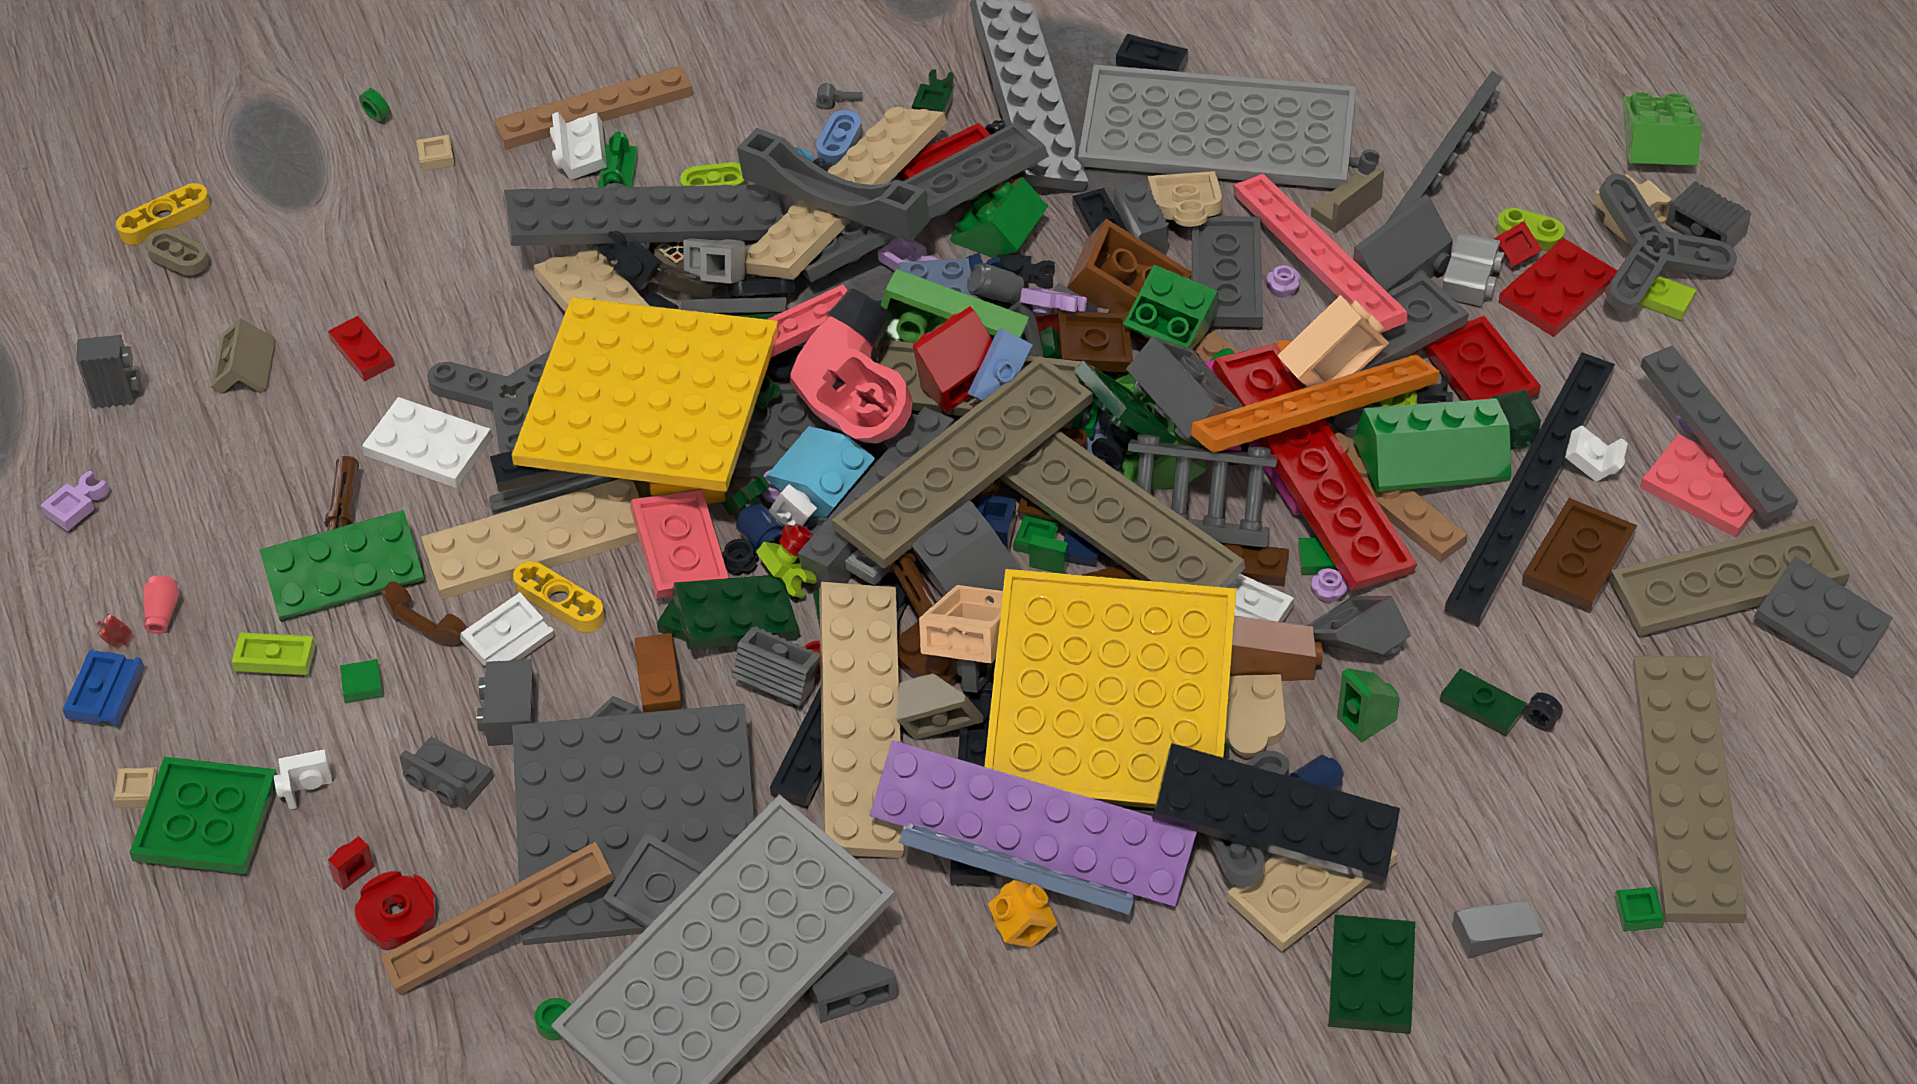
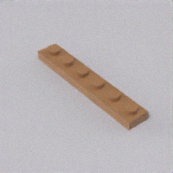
M680 65L494 119L495 128L505 150L551 137L550 127H553V113L559 112L564 121L568 123L597 112L603 122L693 96L692 86Z
M595 841L381 956V960L395 990L399 995H402L614 881L615 877Z

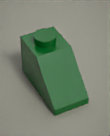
M1347 668L1341 675L1337 719L1362 743L1397 720L1400 697L1391 684L1385 683L1375 673Z

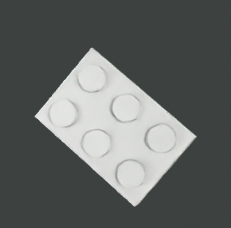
M398 397L364 442L362 450L364 456L458 488L492 440L491 429Z

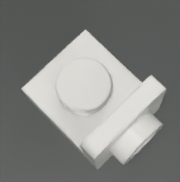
M1580 426L1571 433L1565 458L1597 482L1621 470L1625 464V453L1628 443L1621 438L1610 445H1606L1584 426Z
M789 484L780 493L769 511L783 525L794 526L795 524H800L804 526L812 518L817 507L811 503L805 493L796 490Z
M325 749L278 759L280 774L274 775L275 788L278 798L285 797L289 810L297 809L295 791L316 789L322 785L333 783Z

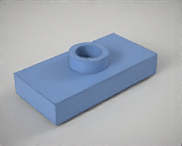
M998 328L968 394L983 401L1003 384L1011 381L1020 372L1033 344Z

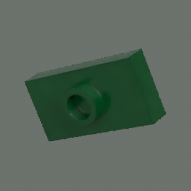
M1461 668L1440 695V702L1504 736L1509 734L1524 714L1523 711L1527 705L1526 702Z

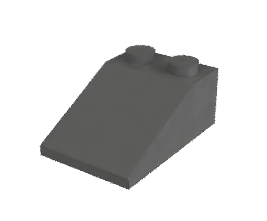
M970 500L927 530L911 548L916 557L917 564L943 596L956 585L1003 591L1005 569L1021 570L996 532ZM988 596V600L994 603V599Z

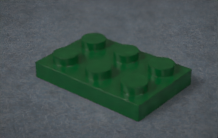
M1085 361L1081 362L1075 373L1084 382L1083 386L1093 393V398L1097 399L1095 403L1106 413L1112 415L1110 420L1126 432L1130 428L1137 431L1135 434L1137 437L1139 434L1155 435L1160 437V442L1174 444L1177 438L1132 390Z
M773 575L674 582L672 595L688 649L738 645L739 641L752 627H758L759 630L764 629L765 632H771L772 635H778L779 638H785L786 641H795L798 638L799 628L785 583L781 578L774 577Z
M1335 914L1328 1027L1403 1034L1411 1033L1416 921Z

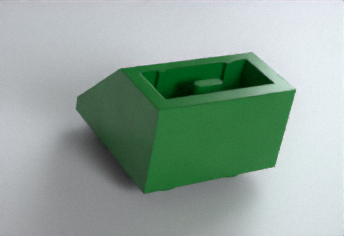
M1023 177L1011 182L1007 180L1005 183L998 185L994 190L981 192L977 198L971 201L972 208L956 221L955 225L957 228L949 239L953 244L991 258L997 257V254L1008 255L1020 248L1048 208V205Z
M1153 265L1123 323V327L1148 338L1155 336L1193 349L1205 337L1219 309L1218 291Z

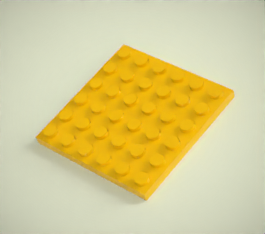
M571 297L512 452L513 465L727 492L779 333L778 321Z
M1005 569L985 767L1112 805L1155 808L1166 757L1171 743L1224 757L1236 588Z

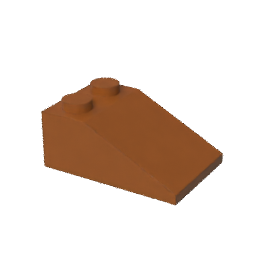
M1105 219L1086 239L1067 288L1076 294L1087 297V300L1097 306L1110 309L1114 304L1120 303L1130 311L1153 265L1187 279H1190L1192 272L1113 222Z

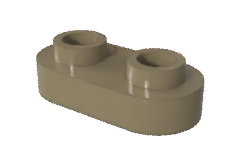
M160 229L154 231L145 241L151 260L180 274L195 275L205 270L208 266L209 259L204 245L173 230Z

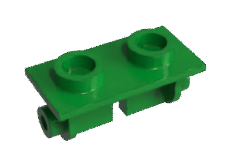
M615 132L609 138V145H605L607 167L600 170L598 188H605L606 185L612 183L632 187L638 146H630L629 139L624 132Z

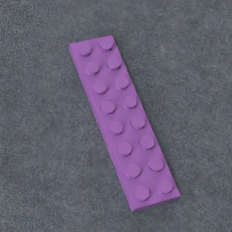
M895 740L891 742L869 815L870 817L900 826H905L908 823L1043 865L1040 866L1043 868L1057 870L1070 876L1096 882L1174 907L1197 832L1152 819L1150 815Z

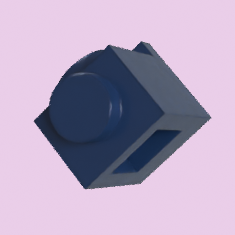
M980 494L976 508L1009 551L1016 520V499Z

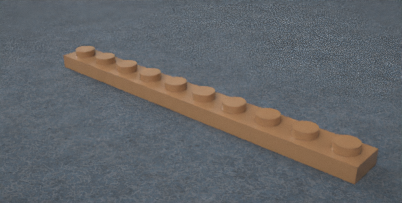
M1215 331L1205 336L1192 349L1200 355L1203 362L1210 361L1215 353L1226 348L1232 349L1235 353L1240 352ZM1327 422L1393 525L1440 563L1466 544L1468 534L1412 489L1377 492L1356 444Z

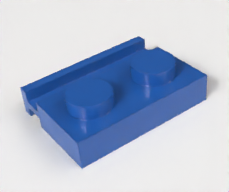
M89 650L62 709L65 718L102 724L103 721L111 722L112 726L118 727L143 671L142 659L140 657H135V660L126 659L125 655Z

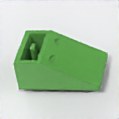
M1634 92L1632 96H1623L1626 154L1630 163L1698 166L1702 125L1690 98H1686L1685 95L1678 93H1669L1665 97H1652V94L1646 92Z

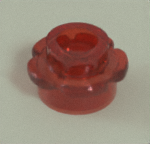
M107 614L102 621L96 623L100 628L97 635L109 645L116 647L119 642L123 645L128 644L126 639L132 633V630L113 615Z

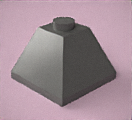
M1352 596L1307 625L1313 627L1315 642L1362 654H1379L1380 657H1385L1398 651L1401 648L1400 643L1411 636L1392 596Z

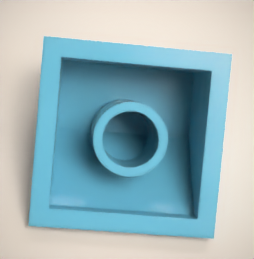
M808 426L765 478L780 491H783L790 484L796 490L805 493L811 503L817 507L812 517L827 518L875 458L847 435Z

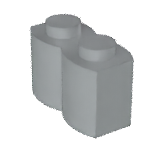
M1459 232L1445 273L1442 290L1455 301L1482 307L1485 297L1492 298L1497 277H1492L1493 273H1500L1505 253L1499 252L1500 241Z

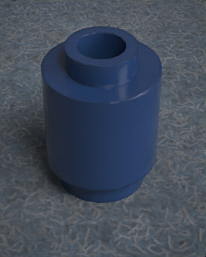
M764 505L748 506L741 511L738 516L736 529L752 544L756 551L764 541L780 545L779 539L782 537L781 531L784 526Z
M1325 755L1317 756L1289 775V777L1339 790L1343 786L1342 778L1344 773L1342 767L1334 758H1328Z

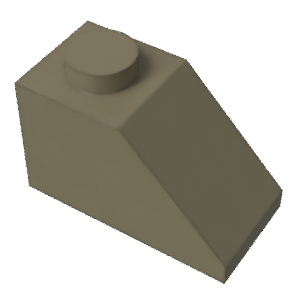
M934 673L899 683L897 721L914 740L983 722V715L967 696Z

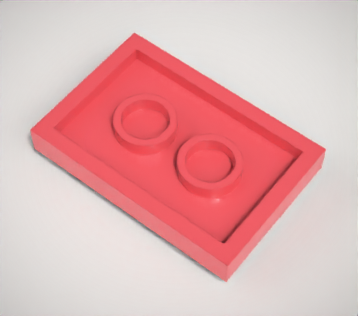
M1680 434L1676 436L1641 481L1640 488L1736 538L1757 513L1704 446Z
M703 490L631 499L630 510L656 599L673 596L674 582L729 578Z

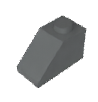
M844 952L807 990L820 1023L897 999L896 976L893 970Z

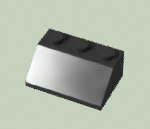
M1424 195L1354 247L1353 260L1388 292L1422 273L1431 279L1437 273L1446 271L1451 258L1453 239L1433 202L1428 196Z
M1152 336L1127 367L1128 372L1136 379L1134 381L1135 387L1143 394L1152 397L1156 402L1154 408L1165 418L1171 419L1177 426L1175 432L1189 443H1192L1193 440L1199 442L1191 436L1192 422L1244 407L1192 349Z

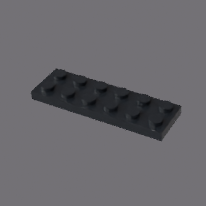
M1171 743L1152 819L1383 884L1388 874L1400 808Z

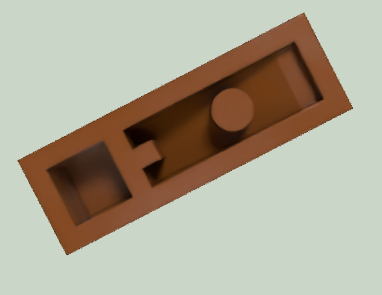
M672 633L634 638L643 713L682 709Z

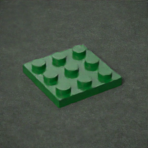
M164 757L129 852L132 861L247 874L275 790L274 775H277L276 769Z

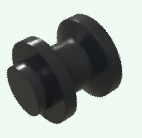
M1113 423L1105 430L1106 439L1097 438L1092 443L1091 450L1093 455L1099 459H1106L1107 465L1116 470L1124 463L1123 454L1131 455L1134 453L1133 451H1128V444L1131 439L1136 440V436L1131 428L1126 432Z

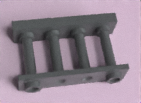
M1139 434L1138 440L1131 439L1128 444V451L1140 452L1137 485L1151 494L1155 454L1177 456L1171 509L1218 542L1267 548L1270 528L1262 527L1263 522L1259 521L1265 466L1276 467L1278 455L1270 454L1271 449L1249 446L1248 452L1225 449L1213 453L1206 447L1160 442V437L1155 435ZM1191 458L1213 460L1208 515H1204L1203 520L1189 519V513H1186ZM1228 462L1250 464L1245 518L1240 520V524L1225 523L1226 518L1222 516Z

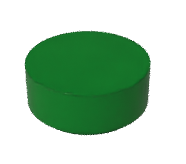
M368 88L359 96L361 107L373 120L381 122L391 113L388 103L376 90Z
M551 998L538 1006L534 1019L537 1031L542 1037L553 1041L563 1039L553 1030L551 1025L564 1013L571 1003L562 998Z

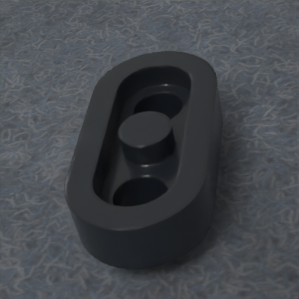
M777 277L745 278L731 284L727 283L728 295L735 296V299L756 298L758 294H769L770 298L789 299L790 292L797 291L796 278L792 280Z

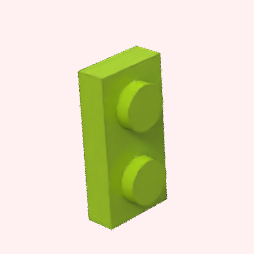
M239 632L231 661L233 669L238 672L308 675L316 646L314 637Z

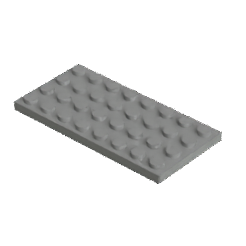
M1094 65L1078 161L1082 162L1083 167L1163 174L1215 171L1217 178L1243 181L1264 174L1273 183L1337 188L1341 184L1347 185L1356 86Z
M779 794L551 1026L560 1037L611 1084H717L896 899L895 892Z

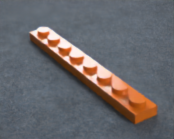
M1417 354L1192 422L1191 436L1213 453L1223 451L1230 447L1252 442L1259 438L1278 434L1291 428L1307 425L1320 419L1336 416L1349 410L1365 407L1378 401L1391 399L1394 396L1436 384L1438 382L1439 370Z

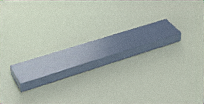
M908 823L904 826L900 836V844L1029 884H1036L1042 888L1125 914H1130L1134 901V894L1070 876L1057 870L1040 867L1043 865Z

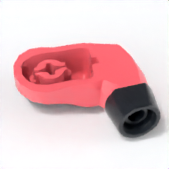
M850 288L826 314L827 319L815 330L802 348L791 371L790 384L812 412L836 431L864 443H880L894 437L905 427L911 416L913 399L906 382L899 372L878 364L871 359V351L876 349L881 338L884 336L892 315L869 296L854 288Z

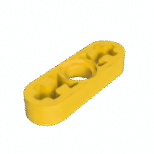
M190 183L122 214L116 221L120 240L128 245L140 244L146 241L147 237L154 231L172 229L204 214L210 208L207 189L201 184ZM160 211H171V214L166 217L159 218L155 216Z
M527 561L515 568L513 572L515 589L517 593L520 592L528 601L580 632H594L604 624L603 604L593 594L539 562ZM558 591L569 594L567 599L561 602H554L549 599L553 593Z

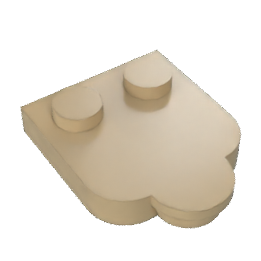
M1215 171L1148 176V186L1151 195L1154 196V200L1159 205L1164 218L1168 220H1174L1182 226L1193 227L1204 224L1208 217L1217 215L1222 211V193Z
M1281 674L1230 676L1225 743H1229V746L1239 757L1251 759L1260 752H1263L1267 746L1281 741L1284 736L1286 721Z

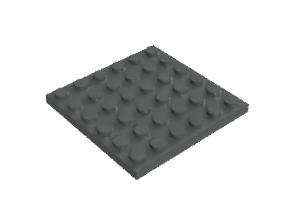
M745 703L512 725L519 882L595 841L616 879L646 832L708 867L754 820ZM614 881L522 929L521 940L523 945L636 935L642 934L647 928L604 903L603 897Z

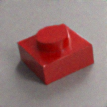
M1524 221L1494 238V240L1500 241L1499 252L1505 253L1504 260L1510 270L1540 254L1542 248Z
M359 836L350 843L339 847L333 856L327 859L333 880L342 890L348 888L374 868L369 845Z

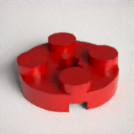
M390 871L372 878L361 889V897L358 903H355L354 909L358 927L362 934L370 941L377 943L380 949L393 950L434 928L436 924V902L430 885L422 877L413 874L414 878L402 876L401 871ZM396 903L398 907L406 905L400 913L388 914L391 904Z

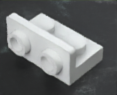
M559 112L552 114L553 127H550V134L556 150L552 151V156L559 170L563 169L569 179L573 180L607 167L602 120L597 112L568 123L564 121Z

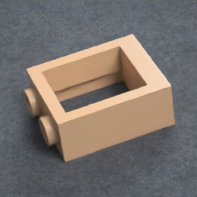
M1340 295L1277 356L1302 383L1310 387L1360 372L1389 342L1380 333L1385 328L1371 313H1368L1357 300L1350 304Z
M956 585L919 618L921 653L984 663H992L996 660L1003 591ZM988 596L994 599V603L988 600Z

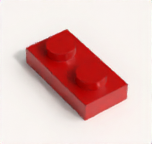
M359 316L328 330L330 341L364 382L395 366L392 355Z

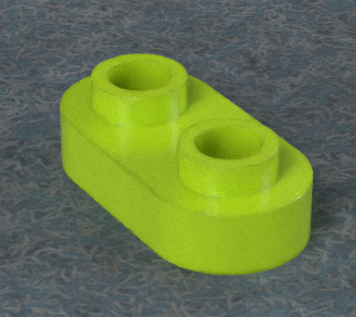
M736 162L693 166L684 170L680 176L681 186L748 185V181L743 179L740 164Z
M1508 208L1498 215L1496 226L1498 235L1524 221L1543 251L1550 250L1564 238L1565 227L1555 218L1519 208Z

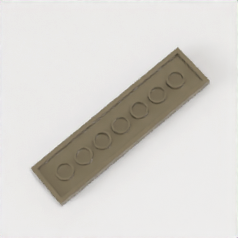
M1039 356L1017 373L1011 381L999 387L832 519V529L882 568H887L912 548V545L927 530L973 499L1093 402V393L1042 356Z
M1059 430L999 477L1142 581L1226 588L1246 568L1244 559Z
M1634 656L1632 666L1664 922L1745 923L1747 916L1711 657Z

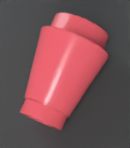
M152 576L148 579L147 584L143 586L145 629L151 633L161 634L165 633L168 629L180 595V590L177 588L178 583L171 577Z

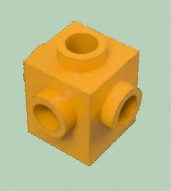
M1012 880L1004 885L1000 893L988 903L994 917L995 927L1001 933L1005 943L1033 948L1058 924L1048 903L1046 892L1036 884Z

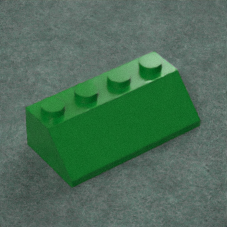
M1497 398L1364 408L1353 437L1377 492L1510 481L1512 476L1510 426Z

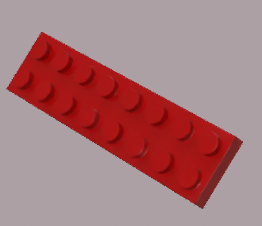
M1276 343L1215 358L1212 369L1217 377L1243 406L1304 389L1301 381L1277 356L1281 350ZM1325 419L1257 439L1261 447L1271 449L1270 454L1278 455L1277 464L1274 467L1351 591L1414 572L1418 564Z

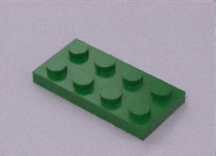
M404 510L259 549L280 622L381 594V590L390 581L397 582L403 587L424 582L423 572Z

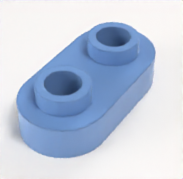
M841 110L829 117L816 142L817 157L824 159L826 164L828 162L836 164L847 154L849 148L856 145L862 132L861 118L857 113L850 110Z

